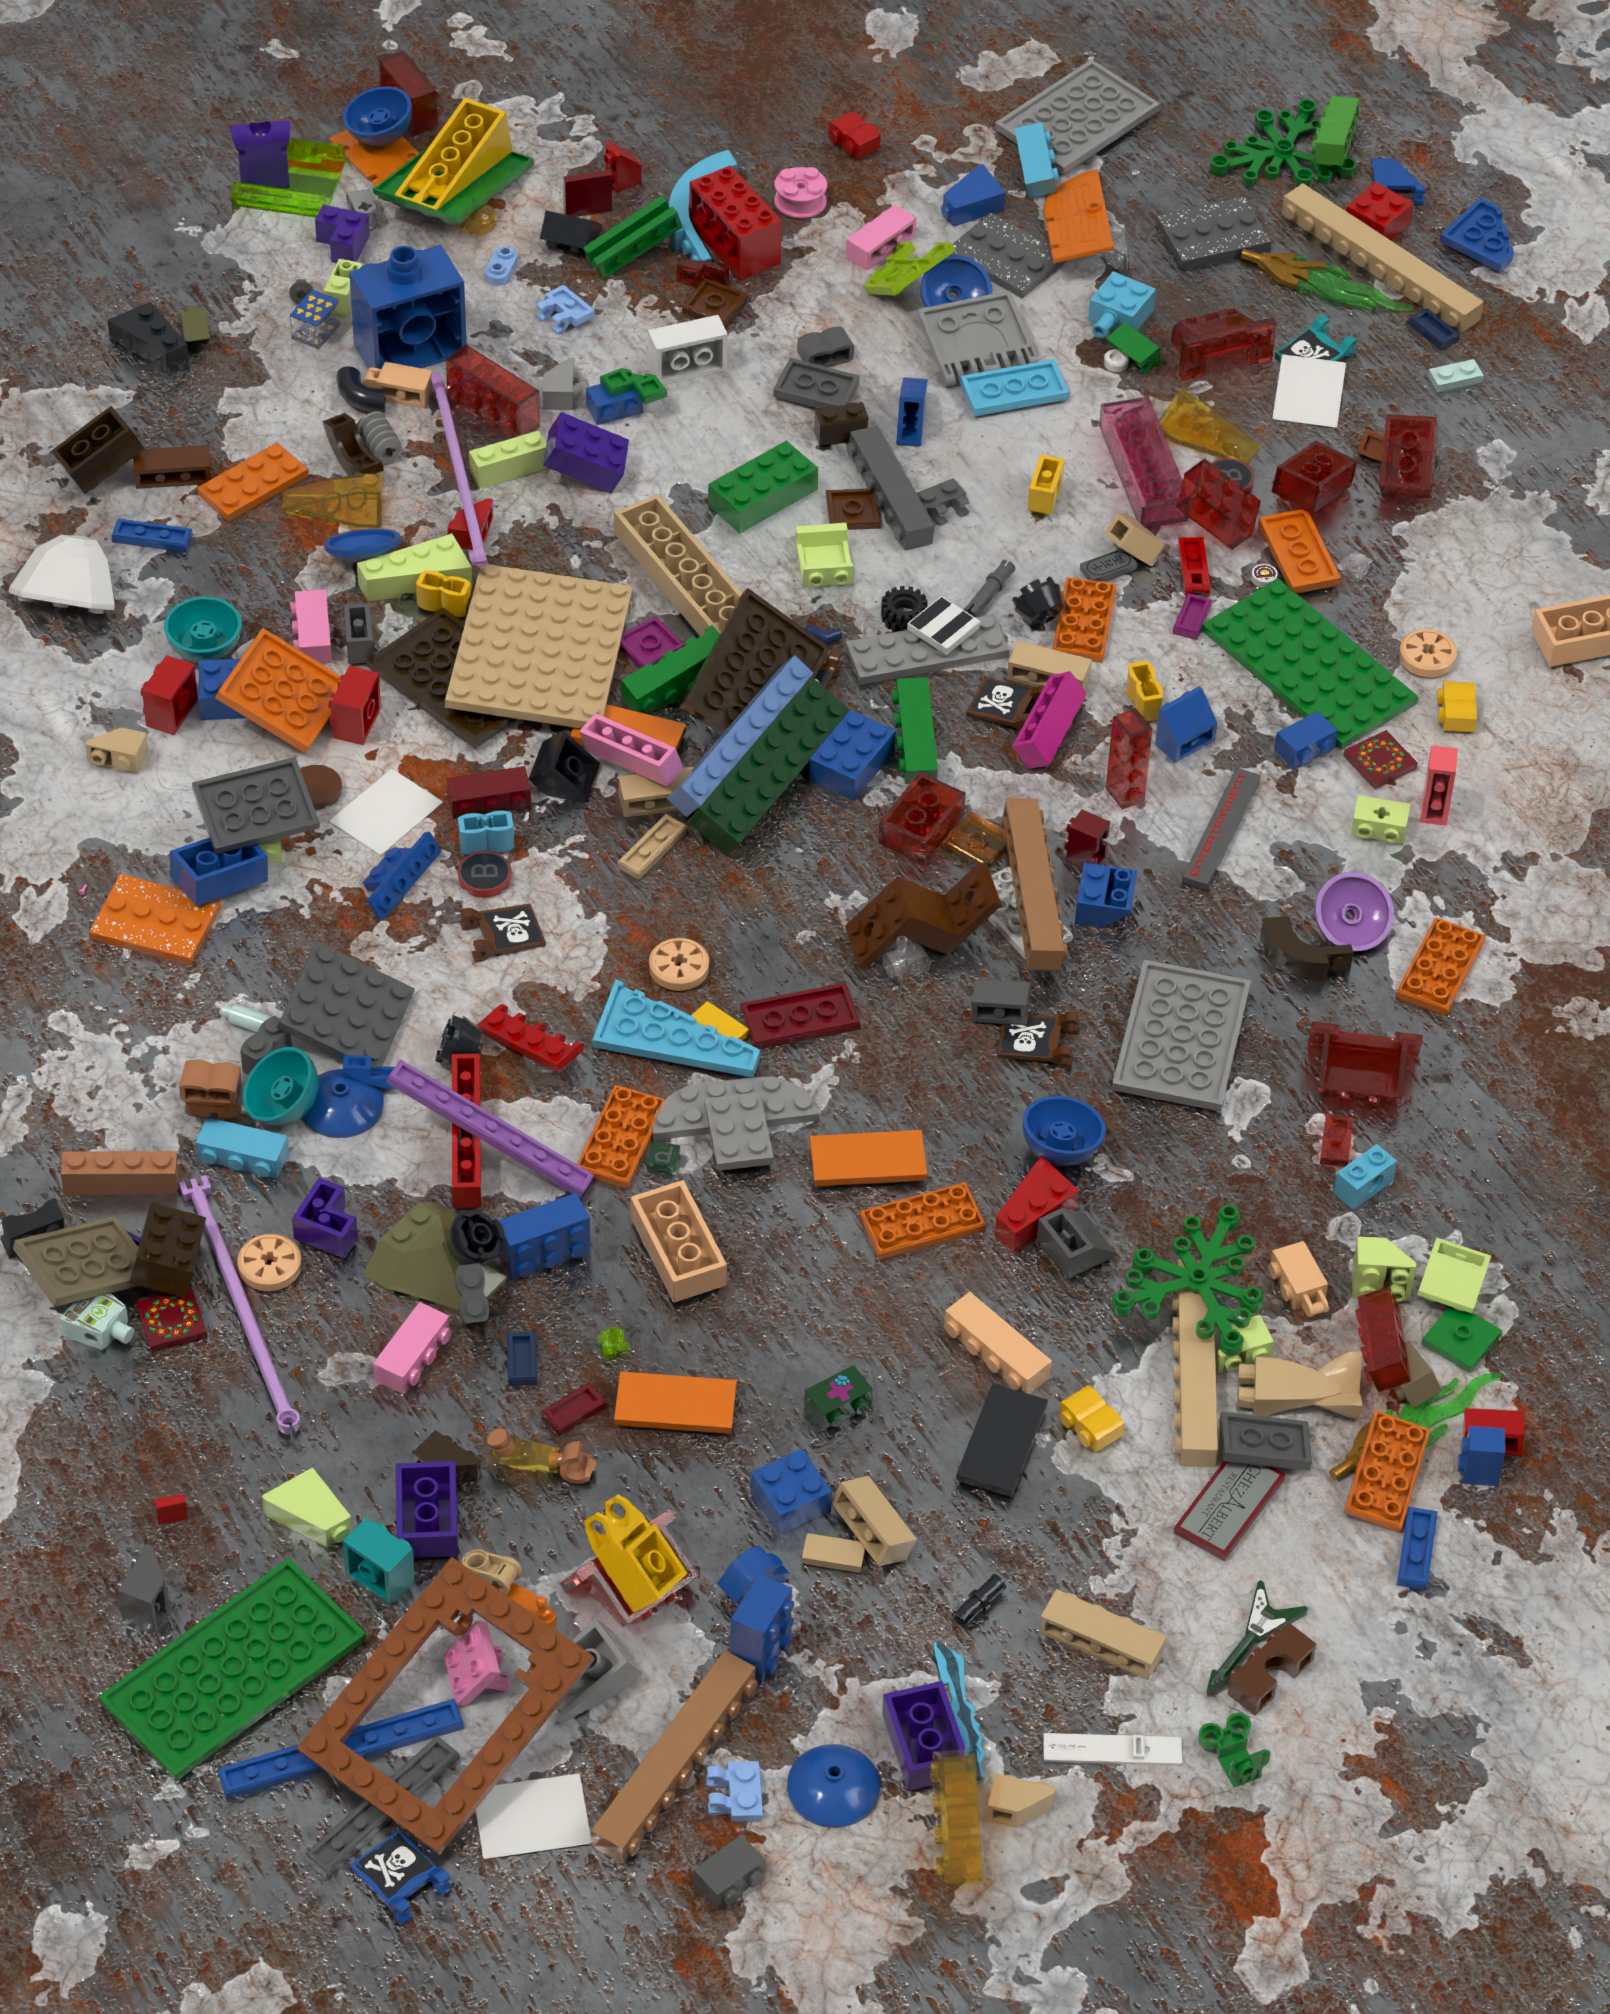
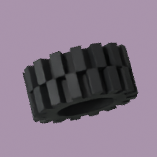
M900 586V590H897L896 587L892 588V592L888 590L885 596L882 597V622H885L887 628L892 626L891 630L894 632L897 629H900V631L906 630L908 623L928 607V600L925 594H921L919 589L914 592L911 586H909L908 590L904 586ZM905 607L910 608L912 610L904 612L899 611L897 609Z

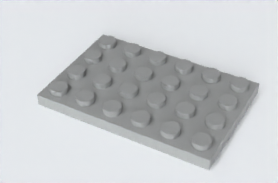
M1091 59L995 122V130L1017 144L1014 128L1042 122L1044 131L1049 130L1052 144L1048 145V150L1053 149L1056 163L1051 164L1052 168L1057 167V171L1064 175L1157 113L1160 103Z
M1144 960L1112 1083V1090L1221 1111L1251 980Z

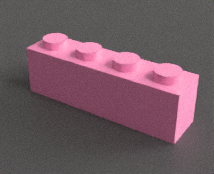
M595 713L579 731L589 753L666 787L684 769L676 748Z

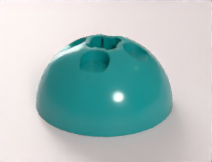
M207 596L194 597L180 602L169 611L164 621L165 635L173 650L181 657L199 663V660H219L225 657L236 646L242 629L241 616L232 604L219 598Z
M296 1047L279 1048L263 1057L252 1069L244 1085L243 1105L246 1112L261 1123L275 1126L293 1123L306 1115L315 1103L319 1091V1077L313 1061L304 1051Z

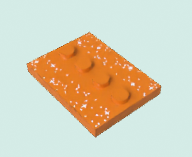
M120 874L89 931V938L191 966L222 907L221 900L216 899L195 906L181 889Z

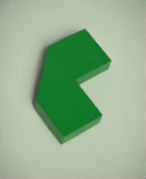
M621 368L600 376V383L611 398L631 390L636 392L645 405L667 397V390L656 375L647 373L639 375L632 373V370Z

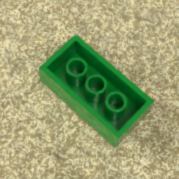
M786 440L709 483L708 506L738 533H742L818 490V467Z

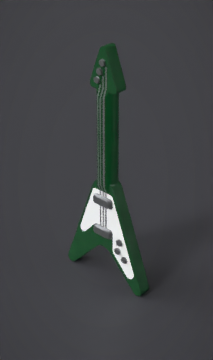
M1259 1580L1245 1636L1217 1671H1211L1206 1694L1211 1695L1228 1684L1229 1674L1254 1643L1267 1638L1276 1629L1281 1630L1288 1622L1293 1623L1307 1615L1308 1607L1273 1609L1269 1604L1264 1582Z

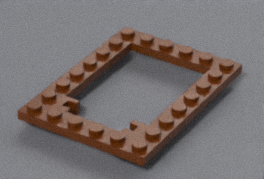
M451 1557L299 1744L297 1750L440 1855L595 1659L586 1650ZM460 1613V1618H459V1620L455 1623L453 1620H454V1619L457 1617V1615ZM476 1613L531 1652V1655L527 1658L530 1662L528 1671L525 1672L519 1668L515 1673L516 1680L529 1688V1690L435 1808L432 1809L343 1743L438 1625L454 1636H461L470 1628L474 1618L473 1614Z

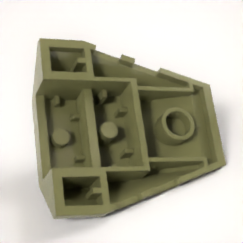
M418 1202L380 1239L363 1273L364 1277L386 1292L394 1294L395 1291L411 1295L413 1300H428L436 1303V1307L459 1313L461 1297L455 1287V1273L458 1266L464 1264L456 1261L447 1247V1237L450 1228L458 1215L439 1202ZM495 1261L481 1265L485 1274L483 1293L487 1300L507 1281V1276Z

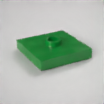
M1449 1306L1422 1338L1421 1344L1471 1373L1501 1337L1502 1330L1474 1313L1459 1311Z

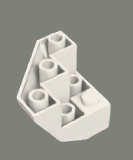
M60 535L37 547L9 587V593L17 595L20 601L33 602L34 599L53 602V606L68 608L69 605L88 608V612L103 614L104 609L114 610L115 607L108 559L97 540L85 536Z

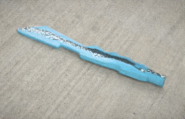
M934 1642L933 1649L940 1678L944 1685L949 1686L952 1699L950 1704L969 1757L968 1768L971 1772L972 1780L976 1784L982 1783L985 1780L982 1770V1761L985 1757V1752L981 1747L983 1736L979 1732L980 1724L974 1719L976 1706L965 1701L964 1656L940 1642Z

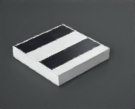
M941 596L908 623L907 630L947 655L980 628L981 621Z

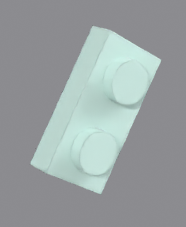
M1474 359L1432 368L1428 371V378L1437 392L1482 383L1484 376Z

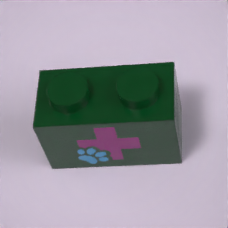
M852 1365L806 1389L804 1407L822 1431H825L831 1427L841 1425L846 1419L856 1414L866 1412L872 1406L873 1388L855 1365Z

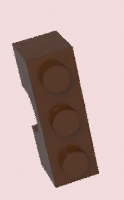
M1288 1622L1281 1630H1274L1262 1648H1255L1242 1667L1237 1666L1231 1671L1228 1676L1229 1686L1227 1694L1256 1716L1275 1698L1278 1681L1270 1676L1268 1672L1271 1670H1282L1295 1679L1314 1660L1317 1644Z

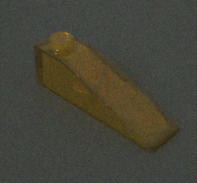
M1186 388L1180 389L1153 427L1154 430L1174 444L1219 458H1234L1243 461L1247 465L1261 447L1250 436Z
M354 474L283 490L282 512L308 519L318 517L325 519L326 523L335 525L336 522L348 525L350 530L382 529L385 498L383 474Z

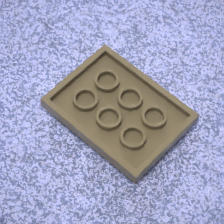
M116 1216L18 1239L14 1242V1251L54 1307L139 1286L129 1283L138 1246Z

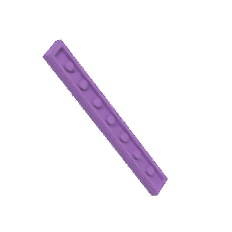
M401 1059L386 1080L387 1084L569 1193H577L579 1198L582 1197L594 1177V1174Z

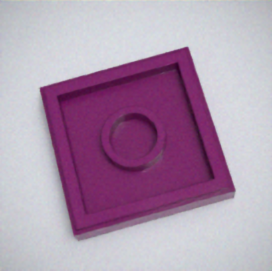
M654 616L625 631L622 634L620 650L640 669L650 662L655 665L666 652L672 650L674 653L686 645L657 616Z

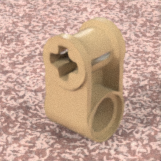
M480 1549L467 1552L462 1559L464 1566L506 1595L510 1592L512 1582L515 1579H519L523 1574L522 1566L515 1559L492 1554Z

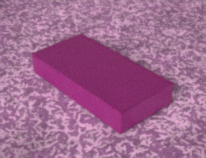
M1188 593L1173 627V634L1197 640L1202 630V623L1205 622L1212 606V599Z

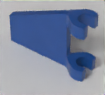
M1371 158L1374 182L1390 190H1413L1414 204H1424L1423 194H1425V185L1418 182L1396 159Z

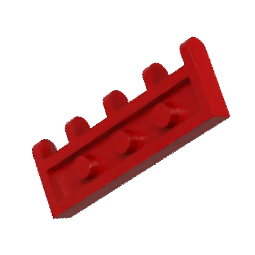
M500 1004L477 1024L482 1030L483 1035L558 1073L584 1049V1045L580 1042H575L572 1046L564 1043L566 1036L562 1033H557L554 1037L544 1033L546 1026L542 1023H537L534 1027L524 1023L526 1016L522 1013H518L514 1017L508 1015V1007L504 1004Z

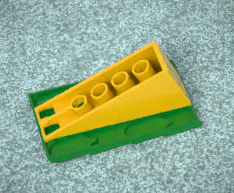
M464 98L431 145L375 186L373 193L384 201L396 202L404 208L415 209L426 216L440 218L445 223L459 225L474 211H478L495 194L501 193L513 180L519 179L534 165V160L512 150L505 111Z

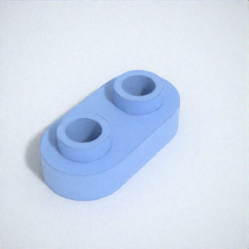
M503 246L494 251L485 268V279L489 284L500 286L509 281L518 263L515 249Z

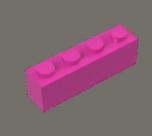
M1071 671L1050 675L1012 746L1028 769L1046 767L1052 762L1053 756L1061 745L1062 739L1071 726L1087 694Z

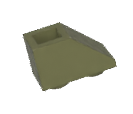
M199 305L184 307V312L179 314V321L185 343L209 340L206 310H200Z

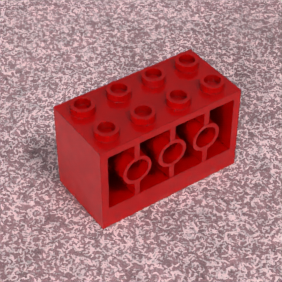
M731 165L689 182V218L697 235L739 281L781 264L782 220Z

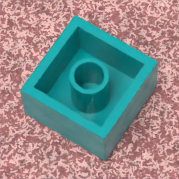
M366 1517L343 1540L345 1574L392 1606L415 1582L413 1549L406 1540L393 1536L381 1523H375Z

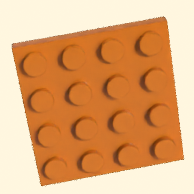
M262 628L219 689L215 698L306 754L332 715L328 703L331 694H335L338 689L340 675Z

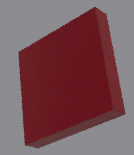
M610 169L563 177L564 214L580 217L611 212L612 174Z

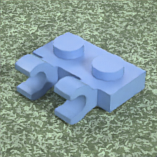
M565 285L546 293L545 299L536 304V307L541 310V312L536 314V317L541 321L549 319L554 311L558 312L552 316V320L557 324L551 327L557 334L563 333L569 324L577 327L593 319L595 313L593 308Z
M759 1761L728 1762L727 1770L720 1766H708L706 1775L707 1788H729V1797L722 1793L709 1794L708 1815L730 1814L731 1822H761L763 1813Z

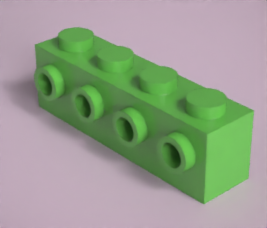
M1331 96L1329 105L1324 107V116L1320 118V128L1316 130L1315 140L1312 141L1311 153L1315 154V164H1323L1324 166L1344 165L1359 121V98Z

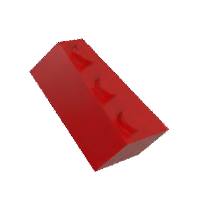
M1040 1156L997 1214L995 1237L1013 1254L1037 1238L1040 1218L1061 1208L1077 1211L1079 1190L1046 1159Z

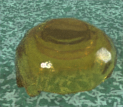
M486 203L478 211H474L460 224V228L465 227L470 235L490 233L497 223L496 211Z

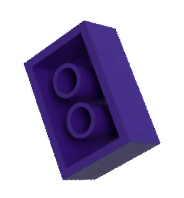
M560 412L548 431L543 466L612 493L624 475L629 439Z
M455 1461L396 1463L397 1538H402L411 1545L413 1558L458 1556Z
M943 1681L883 1694L882 1715L907 1790L910 1791L966 1778L969 1757Z

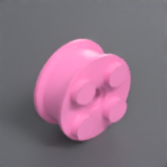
M795 167L784 169L776 177L775 190L777 193L774 197V204L782 214L802 219L814 217L825 209L827 181L816 168Z

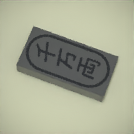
M1122 548L1080 563V571L1087 580L1099 582L1137 570L1136 561Z

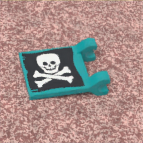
M1322 314L1317 317L1309 329L1276 351L1275 356L1280 360L1282 355L1339 361L1343 357L1353 356L1357 352V349L1353 346L1357 343V339L1348 335L1340 345L1326 336L1330 331V328L1326 326L1330 319Z

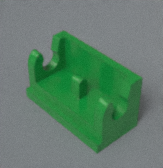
M1126 322L1106 337V342L1112 344L1109 348L1111 350L1119 349L1135 361L1139 367H1142L1140 371L1143 374L1161 363L1160 347Z

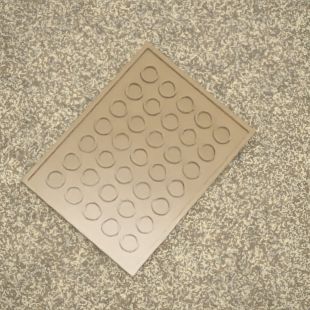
M489 564L480 567L445 698V708L581 729L595 713L604 717L633 586Z

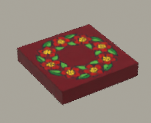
M1387 730L1345 749L1343 755L1374 789L1416 770L1418 765L1417 761Z
M192 1287L188 1288L186 1298L168 1293L136 1302V1308L151 1352L208 1338Z

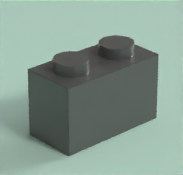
M370 603L344 605L348 664L367 663V660L374 655Z
M976 979L971 1000L972 1022L1027 1025L1031 1007L1030 982Z
M741 1834L693 1869V1886L718 1911L725 1905L733 1904L740 1897L741 1893L749 1887L754 1888L762 1882L765 1877L766 1859Z

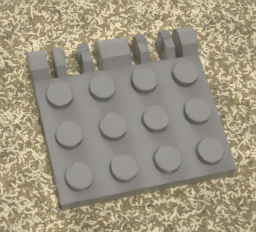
M1010 290L922 308L917 311L918 320L940 370L941 379L945 387L955 385L956 380L960 384V376L965 375L962 369L964 366H968L969 374L979 373V371L985 372L1011 367L1008 357L1014 356L1016 366L1039 362L1036 350Z

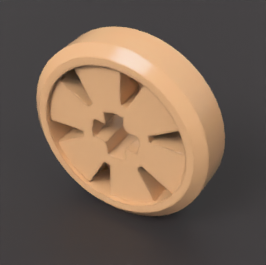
M1431 629L1416 630L1406 635L1401 642L1399 659L1402 665L1411 673L1421 677H1439L1448 673L1454 667L1457 656V648L1453 640L1444 633Z
M672 938L659 943L650 954V975L657 984L669 990L684 991L695 988L708 976V953L702 945L690 939Z
M263 1234L256 1236L246 1242L238 1254L237 1262L240 1277L248 1286L260 1291L283 1289L292 1284L301 1271L299 1248L292 1240L282 1235ZM268 1260H274L271 1265L265 1264Z

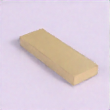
M665 814L617 862V868L639 880L687 833V826Z

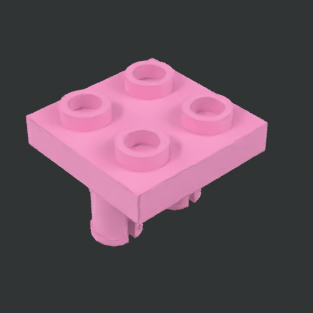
M476 1621L443 1654L457 1706L467 1707L485 1688L505 1692L509 1688L510 1678H507L509 1674L507 1672H500L498 1667L503 1661L502 1648L493 1646L487 1622Z

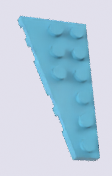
M615 979L592 1040L594 1048L752 1078L760 1060V1049L733 1036L726 1037L718 1033L717 1028L709 1024L704 1026L696 1022V1018L662 1001L655 1002L645 997V993L637 989L632 991L624 987V983Z

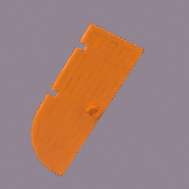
M348 130L329 138L339 151L348 149L343 152V155L368 180L376 177V179L371 181L374 186H377L419 154L403 136L392 144L379 147L359 142Z
M1098 169L1074 176L1057 186V192L1049 194L1043 208L1045 222H1047L1046 228L1050 249H1052L1053 263L1113 251L1114 246Z

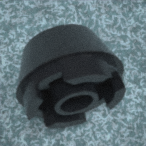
M1050 576L1043 583L1039 579L1030 582L1020 589L1022 595L1018 598L1017 596L1012 598L1015 612L1032 626L1051 622L1063 609L1060 585L1056 584Z
M452 1015L451 1019H448L441 1036L440 1049L442 1050H437L435 1062L444 1064L445 1068H452V1054H481L483 1043L480 1042L482 1030L464 1015L462 1017Z
M473 1209L462 1212L452 1223L447 1237V1247L452 1257L461 1264L479 1263L480 1265H485L494 1261L501 1251L502 1242L505 1240L502 1225L498 1219L493 1220L488 1215L482 1213L484 1210Z

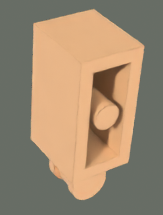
M385 362L382 369L369 368L362 381L365 386L371 388H385L387 402L424 409L434 389L431 378L432 370Z
M1302 1241L1273 1250L1271 1263L1268 1265L1269 1273L1274 1280L1277 1279L1283 1299L1289 1301L1294 1311L1303 1308L1308 1317L1328 1312L1329 1305L1326 1299L1328 1283L1305 1242Z

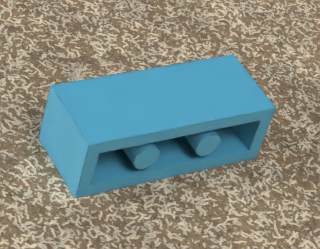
M1042 122L1014 128L1029 198L1057 192L1055 183L1060 181L1057 167L1052 168L1051 165L1056 163L1053 149L1048 150V145L1052 144L1049 130L1044 131Z
M209 1117L206 1118L195 1142L197 1160L207 1164H217L230 1167L233 1170H242L262 1177L268 1176L278 1179L289 1154L286 1135Z

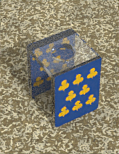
M312 290L290 314L291 339L319 350L340 326L339 320L329 317L331 312L339 305V300Z

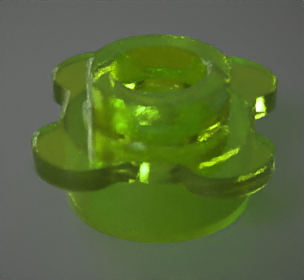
M609 1327L596 1337L597 1343L601 1344L603 1348L602 1354L604 1356L611 1357L619 1351L626 1352L629 1349V1342L625 1341L624 1332L620 1328Z

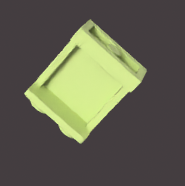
M846 523L796 526L795 546L803 588L854 583V564L851 563Z

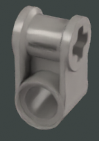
M371 189L347 192L348 210L369 214V231H373L377 227V221L374 215L376 205Z

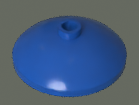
M954 254L949 255L924 273L921 280L920 293L922 301L927 308L993 294V288L988 273L977 261L967 256ZM949 293H955L957 298H951Z
M359 529L343 532L328 538L324 542V548L331 556L342 561L359 563L392 552L401 542L400 533L390 529Z
M343 1069L324 1072L318 1075L319 1091L316 1101L302 1118L312 1130L327 1137L348 1138L362 1134L377 1123L383 1112L384 1100L380 1087L359 1082L342 1073Z
M827 1744L806 1751L794 1762L788 1775L787 1792L792 1806L804 1819L818 1826L840 1828L853 1825L870 1814L879 1798L880 1779L874 1764L860 1751L845 1745ZM830 1773H837V1774H839V1775L836 1776V1777H833V1776H831V1775H829V1774H830Z

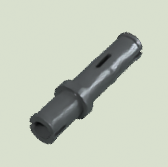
M1002 560L997 569L986 577L985 584L963 610L973 615V617H978L995 594L1003 590L1005 582L1016 570L1015 565L1010 561L1007 563V560Z

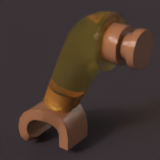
M503 1428L493 1430L487 1438L488 1444L492 1447V1458L496 1463L507 1469L559 1473L560 1471V1475L565 1481L575 1484L588 1482L591 1474L595 1471L596 1461L593 1460L592 1454L582 1453L583 1444L580 1441L567 1444L563 1448V1453H561L560 1447L519 1439L514 1435H508Z

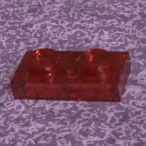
M1326 1114L1319 1164L1337 1167L1348 1165L1354 1117Z

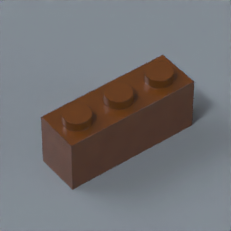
M209 445L144 449L133 459L136 489L202 485L211 480Z

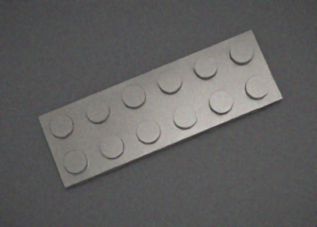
M995 614L975 617L981 621L980 628L947 655L909 630L846 641V651L860 685L1009 657V648Z

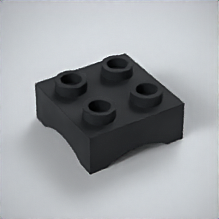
M56 1198L46 1201L40 1209L33 1213L22 1216L9 1215L1 1218L3 1235H1L0 1239L9 1259L16 1256L19 1258L13 1249L15 1240L64 1229V1216Z

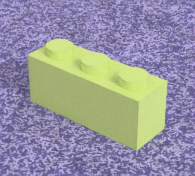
M535 431L469 451L470 474L478 488L481 489L548 469L543 466L546 442L541 433Z

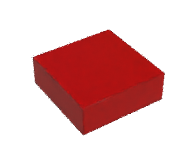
M184 1494L155 1500L159 1525L188 1519Z

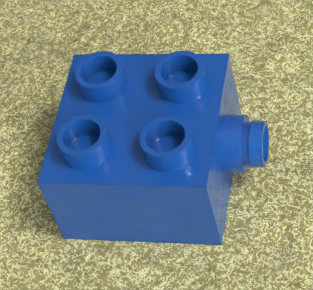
M442 245L424 250H415L410 246H398L391 251L390 258L387 261L377 264L369 263L359 269L349 271L353 341L356 350L368 369H382L385 362L422 369L467 355L464 280Z

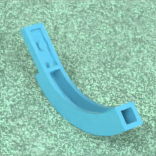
M729 150L709 156L692 166L682 175L672 190L669 207H673L678 212L683 227L670 235V239L674 249H683L685 255H689L691 262L711 263V256L690 222L689 182L729 165L737 172L738 164Z

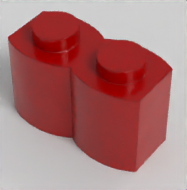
M849 111L829 122L828 137L830 141L843 147L848 155L856 159L864 157L881 146V134L873 125L865 123L853 111Z

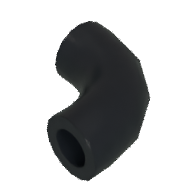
M346 366L337 371L336 382L339 394L350 406L363 412L379 411L386 413L385 388L365 386L361 382L360 371L354 367Z

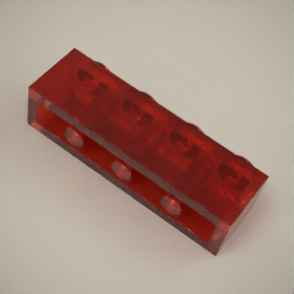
M1136 708L1114 716L1112 721L1106 790L1122 810L1144 801L1153 728Z
M1388 1286L1358 1296L1359 1309H1356L1355 1313L1360 1326H1362L1358 1328V1333L1364 1345L1361 1347V1352L1367 1364L1363 1366L1367 1381L1369 1383L1373 1382L1378 1392L1411 1382L1400 1306L1391 1287Z

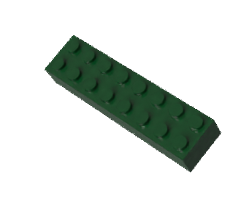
M811 676L688 820V823L728 857L809 762L810 757L847 715L850 709Z

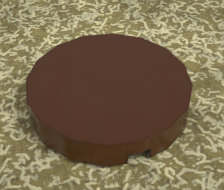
M309 765L300 768L315 810L324 809L325 805L330 803L333 805L338 801L342 793V781L335 770L324 765Z
M208 1101L185 1103V1113L188 1116L201 1118L220 1117V1119L239 1118L241 1116L242 1106L239 1104Z

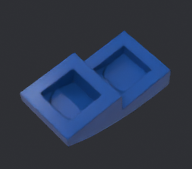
M343 1055L342 1073L368 1085L396 1089L386 1083L387 1078L395 1067L379 1066L373 1068L371 1067V1056Z

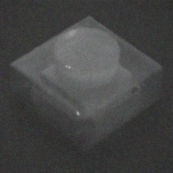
M1351 549L1338 563L1337 571L1359 582L1372 568L1373 560Z

